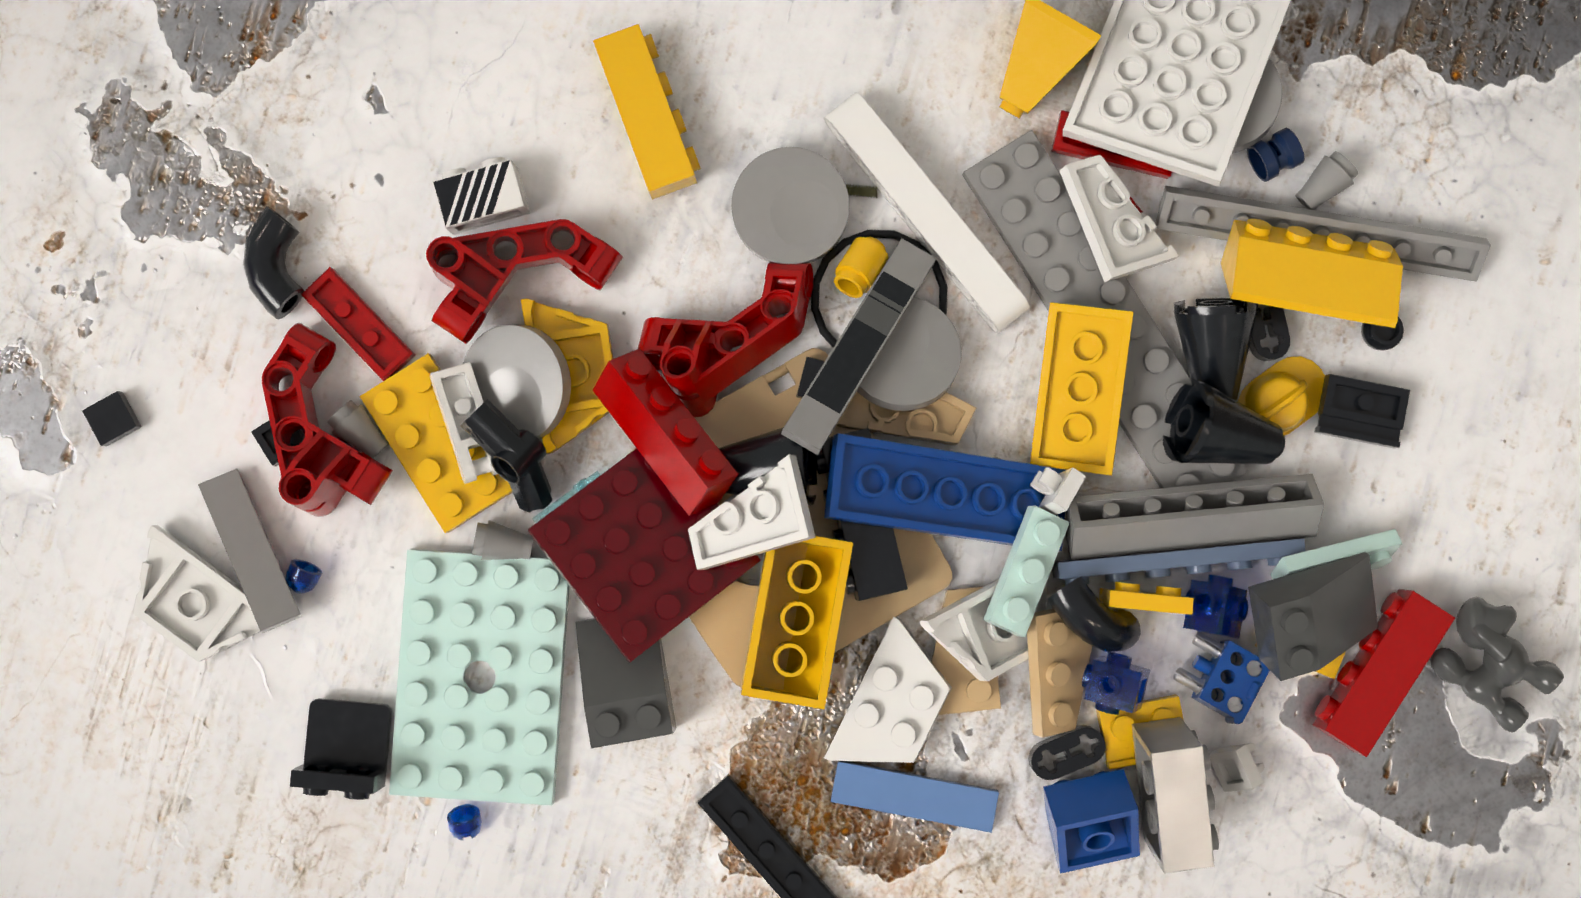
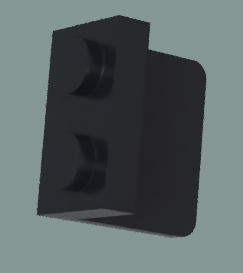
M323 698L313 700L309 706L304 764L291 770L290 787L303 788V794L311 796L328 795L329 790L343 791L345 798L355 800L369 799L370 794H374L385 787L392 721L391 707L387 704Z

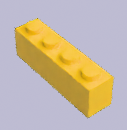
M639 24L593 40L652 200L696 184L694 171L701 168L693 146L685 149L680 134L687 132L679 108L671 111L666 99L667 96L673 94L666 73L663 71L657 74L652 59L658 58L659 54L652 35L643 36Z

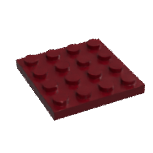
M638 449L628 454L528 529L536 543L629 663L761 561L757 555L706 570H697L688 529L719 505L716 503L688 516Z

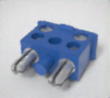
M1197 632L1194 635L1196 638H1193L1192 644L1213 656L1210 661L1201 655H1197L1194 659L1192 667L1203 673L1201 679L1180 667L1175 671L1178 674L1173 675V680L1194 691L1191 698L1224 716L1226 723L1241 724L1270 670L1260 661L1258 656L1234 642L1223 640L1219 643L1207 635ZM1232 653L1235 656L1234 664H1232L1230 660ZM1223 671L1226 674L1224 682L1221 680V673ZM1213 689H1215L1217 694L1214 700L1211 697Z

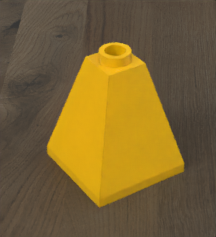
M1025 0L999 97L1002 100L999 107L1019 119L1023 112L1028 114L1095 47L1102 35L1040 0Z

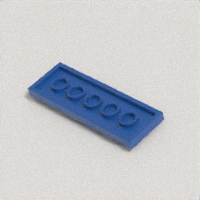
M837 433L833 435L824 518L1012 546L1027 507L1034 505L1039 507L1045 497V494L1038 492L1030 484L1037 472H1043L1046 466ZM1048 467L1058 474L1065 471L1064 469ZM1065 512L1056 515L1065 520ZM1062 541V544H1061V547H1060L1059 551H1062L1063 541Z

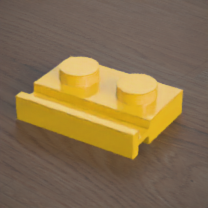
M1115 582V589L1099 588V600L1107 607L1192 615L1194 598L1181 596L1182 588L1156 586V593L1140 592V584Z
M1170 695L1096 709L1100 733L1106 744L1107 768L1116 769L1136 765L1132 724L1181 717L1183 720L1179 696Z

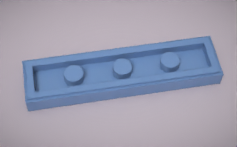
M838 761L830 801L992 833L999 791L854 762Z

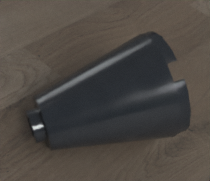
M1230 298L1196 299V306H1187V308H1185V300L1174 303V315L1192 385H1194L1193 381L1196 380L1205 382L1234 400L1238 399L1258 312V304L1249 302L1247 306H1243V301Z
M1196 380L1193 381L1194 385L1192 386L1184 384L1170 403L1165 417V423L1171 424L1170 437L1163 435V446L1166 455L1172 461L1180 463L1270 464L1282 454L1285 448V437L1282 428L1278 424L1205 382Z
M783 428L720 447L719 450L738 473L726 493L739 495L748 488V484L759 476H765L778 466L779 461L791 454L797 457L808 505H813L816 501V495H809V485H817V468L814 454L781 434Z

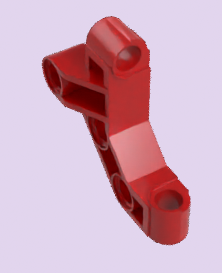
M567 219L546 221L454 238L449 236L438 237L429 244L426 250V258L435 276L453 290L441 302L431 321L467 344L478 331L487 313L517 270L560 263L579 279L600 291L623 256L603 240L592 236ZM560 231L570 233L575 240L573 246L567 250L555 248L551 242L555 233ZM510 241L517 246V253L512 259L501 260L494 254L495 247L500 242ZM454 254L458 256L457 262L453 266L448 268L439 266V261L444 255Z
M769 262L766 269L762 297L727 322L660 317L648 318L643 324L638 349L642 350L658 371H662L671 389L693 417H702L713 409L718 393L801 334L813 290L814 277L811 263L780 264ZM787 313V314H786L785 316H783V317H778V316L781 315V314ZM741 346L739 349L731 351L733 348Z
M297 323L286 333L281 345L262 374V387L281 473L279 493L287 503L317 517L330 514L337 507L346 491L372 505L393 470L367 454L358 452L319 428L311 389L333 359L336 344L302 323ZM287 375H293L292 385L284 391H279L280 380ZM298 429H304L305 437L299 445L291 446L290 438L292 434Z

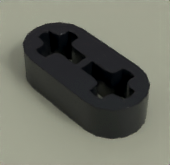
M1243 301V306H1247L1249 302ZM1267 306L1264 308L1265 320H1263L1261 309L1258 308L1249 347L1251 353L1262 361H1272L1283 357L1290 347V335L1284 308ZM1265 325H1267L1270 338L1277 337L1278 345L1272 349L1273 353L1270 352L1268 347L1262 348L1260 340L1266 338Z
M1076 726L1075 730L1057 734L1034 745L1029 753V765L1033 772L1042 779H1058L1100 760L1105 753L1106 744L1101 733L1091 726ZM1085 734L1089 739H1095L1096 743L1091 745L1092 753L1086 755L1082 750L1070 753L1069 749L1081 743L1079 738L1081 735ZM1044 750H1048L1052 755L1064 752L1065 756L1053 761L1054 769L1049 771L1045 766L1038 767L1037 762L1043 759L1042 752Z

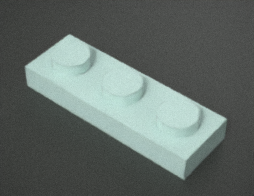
M1035 505L1027 507L984 616V621L1016 636H1026L1070 522Z
M1396 529L1285 556L1281 558L1270 575L1272 579H1276L1363 552L1370 555L1371 570L1378 569L1392 561L1391 557L1402 545V541Z

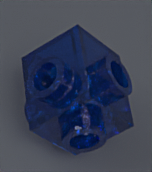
M1209 574L1207 582L1192 579L1190 589L1185 597L1194 598L1192 615L1185 614L1183 628L1239 639L1242 622L1248 614V600L1246 599L1248 590L1234 587V579Z
M1108 652L1107 657H1098L1093 660V664H1087L1082 678V687L1087 688L1084 699L1095 702V709L1105 713L1119 715L1120 710L1134 713L1142 707L1151 669L1131 664L1132 657Z

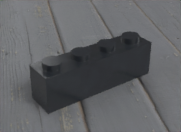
M869 428L845 433L847 435L871 438ZM833 436L827 439L818 455L814 454L818 474L825 473L827 483ZM823 490V497H824L825 505H826L827 490ZM837 520L838 529L832 530L833 539L853 542L845 588L847 594L854 593L855 600L862 601L908 589L893 528Z

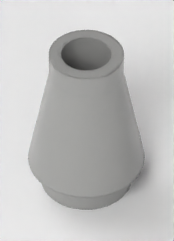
M1335 151L1330 157H1323L1305 185L1295 196L1305 208L1315 210L1324 202L1354 184L1353 179L1358 175V171L1346 157Z
M352 400L341 407L327 421L333 428L331 433L371 458L376 457L389 444L382 437L362 404L357 406Z
M490 520L488 524L478 522L472 555L482 556L481 560L530 559L533 537Z

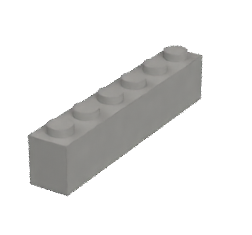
M1313 474L1075 496L1065 512V520L1070 522L1065 535L1071 560L1310 538L1317 536L1324 502Z

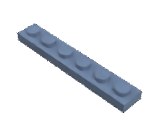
M1304 538L1055 561L1052 571L1053 578L1064 579L1065 585L1081 576L1087 584H1090L1089 576L1105 575L1106 582L1130 580V572L1146 571V578L1171 576L1170 568L1186 567L1187 574L1212 572L1211 564L1227 563V570L1253 568L1252 560L1267 559L1268 566H1277L1282 557L1305 552L1306 549Z

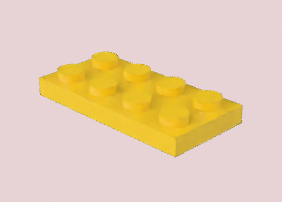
M1050 302L1030 464L1066 470L1073 467L1081 472L1112 476L1134 311Z
M427 353L359 397L444 533H449L511 494L512 489L509 482L504 480L499 474L492 475L491 472L479 475L476 481L464 484L430 380V373L441 369L433 356ZM481 446L469 449L472 460L486 456Z

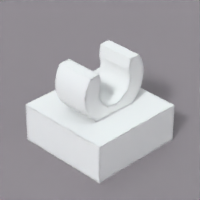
M1048 467L1043 472L1038 471L1030 485L1038 492L1045 494L1039 508L1054 515L1067 511L1086 476L1073 467L1059 474Z
M1254 743L1221 747L1209 753L1211 764L1224 792L1250 790L1263 783L1260 773L1263 772L1265 766L1263 763L1255 764L1250 753L1256 748Z

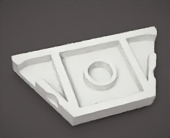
M152 525L147 534V538H151L147 560L142 562L139 577L141 588L136 594L133 609L135 616L197 662L204 661L260 632L242 587L160 526Z
M999 579L920 620L921 626L979 681H990L1029 659L1027 634L1025 637H1019L983 620ZM1047 582L1035 612L1052 609L1047 599L1053 594H1047Z
M893 617L824 757L829 761L914 763L952 687L943 675L937 671L929 656L917 644L901 619Z

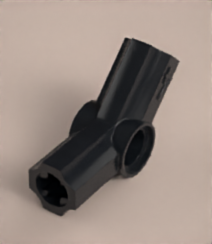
M487 399L460 426L491 456V464L499 476L509 482L520 509L529 513L534 510L545 509L552 502V497L550 494L551 487L541 464V460L546 456V449L543 443L531 432L523 429L518 430Z

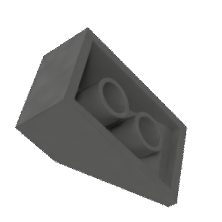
M1366 552L1248 587L1259 659L1280 681L1322 669L1378 628L1370 555Z
M596 619L575 622L583 703L591 748L673 734L677 727L661 639L629 663Z

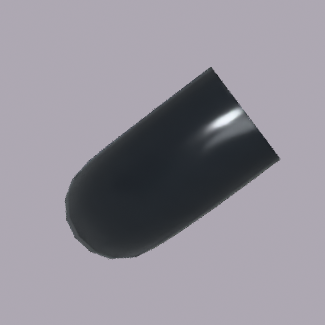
M266 206L246 237L243 266L252 293L268 313L276 319H282L298 305L303 297L301 294L304 292V289L290 277L285 265L286 252L300 232L280 214Z
M1082 576L1068 583L1047 599L1069 629L1084 642L1102 651H1124L1134 646L1139 640L1141 629L1138 619L1127 610L1109 609L1094 594Z

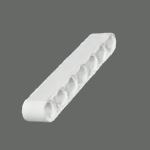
M855 92L824 117L825 123L872 183L877 186L880 193L932 256L937 258L936 260L940 267L994 332L999 334L1030 309V305L1022 292L859 93Z

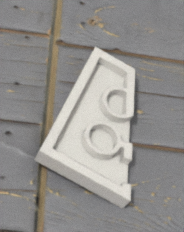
M1101 155L1066 164L1059 170L1104 282L1173 261L1180 256L1172 245L1167 247L1156 234L1154 229L1157 226L1148 215L1143 217L1130 200L1131 193Z
M787 455L778 462L777 467L765 476L756 478L748 484L746 490L731 501H725L688 529L697 570H706L816 538L796 455Z

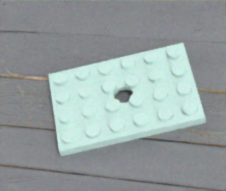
M407 550L389 795L553 805L555 801L569 584L549 558L530 557V559L481 560L482 556L472 555V553ZM475 661L487 662L495 671V683L487 692H475L465 682V671Z

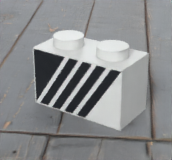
M504 157L490 158L481 163V168L466 171L465 168L451 169L442 173V179L432 181L444 226L453 235L530 213L518 168L511 159L505 160Z

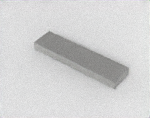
M238 469L198 484L260 632L263 634L302 617Z

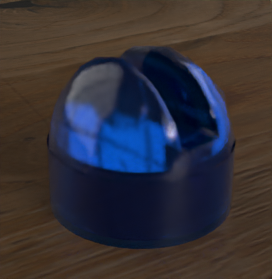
M293 559L286 571L285 579L289 588L296 593L303 594L314 589L318 584L322 571L312 563Z
M470 804L460 805L453 808L447 815L449 830L454 838L464 841L466 837L471 836V839L479 834L482 820L478 807Z

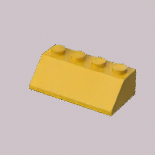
M1255 218L1248 219L1247 222L1234 219L1220 262L1230 299L1395 328L1398 321L1403 264L1395 248L1390 244L1379 240H1371L1369 243L1353 241L1350 237L1339 233H1330L1328 236L1313 234L1310 230L1300 226H1289L1288 229L1274 227L1264 220Z
M815 536L816 538L765 552L742 679L741 695L825 710L853 542Z

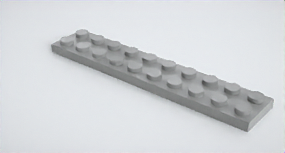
M1033 130L1028 131L965 170L962 174L1048 312L1050 302L1134 311L1119 424L1160 488L1232 482L1247 473L1248 469L1245 464L1180 463L1172 461L1166 455L1163 446V435L1170 437L1171 424L1165 423L1166 413L1180 387L1184 384L1192 386L1191 380L1127 278L1124 276L1104 282L1062 176Z

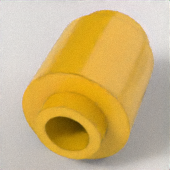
M873 237L855 238L835 269V286L842 293L852 298H860L864 293H868L889 259L885 246Z

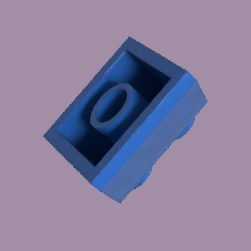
M1124 769L1111 772L1101 771L1093 776L1075 780H1061L1052 785L1043 786L1045 811L1060 874L1140 856L1139 810Z

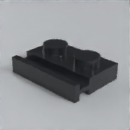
M1325 375L1318 410L1319 420L1314 433L1389 448H1400V431L1404 427L1410 390L1338 375Z

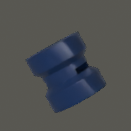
M1287 127L1274 133L1271 140L1267 142L1260 140L1247 148V155L1252 169L1264 182L1277 177L1280 170L1284 168L1293 169L1303 164L1305 160L1299 139Z

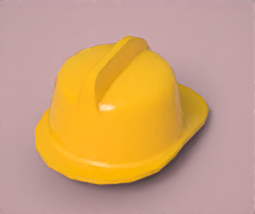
M1301 356L1287 357L1276 362L1250 381L1241 391L1238 402L1278 424L1285 436L1318 412L1325 375L1322 369L1312 360Z

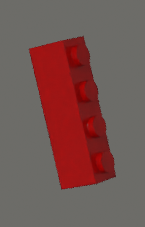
M641 349L609 360L592 390L688 516L718 503L737 477V471Z
M1399 589L1397 593L1393 592L1386 598L1380 610L1383 615L1378 621V628L1359 641L1361 649L1353 662H1347L1342 667L1337 676L1339 684L1331 696L1327 695L1321 700L1315 711L1317 718L1312 724L1313 726L1351 751L1365 757L1373 749L1455 620V617L1412 590Z

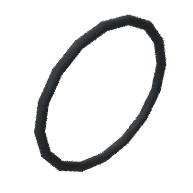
M866 230L842 239L822 258L813 278L811 311L820 334L833 348L837 340L827 330L819 309L820 282L829 262L858 237L893 238L897 241H900L902 238L932 255L919 241L897 231ZM936 260L932 269L939 285V309L946 315L948 286L940 265Z

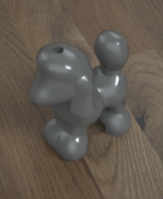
M1473 597L1461 606L1457 614L1456 626L1457 632L1465 644L1475 649L1484 650L1483 664L1474 671L1467 670L1461 657L1449 648H1439L1431 656V667L1435 674L1443 681L1461 686L1467 697L1484 705L1504 730L1513 733L1526 722L1529 713L1515 699L1511 697L1503 698L1501 690L1525 680L1540 692L1550 694L1563 681L1564 675L1554 663L1546 660L1529 661L1528 652L1524 646L1516 639L1507 636L1517 618V612L1512 606L1496 607L1480 597Z

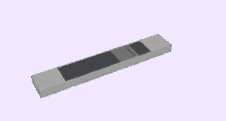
M901 238L784 426L781 433L783 436L816 455L820 453L934 265L936 257Z

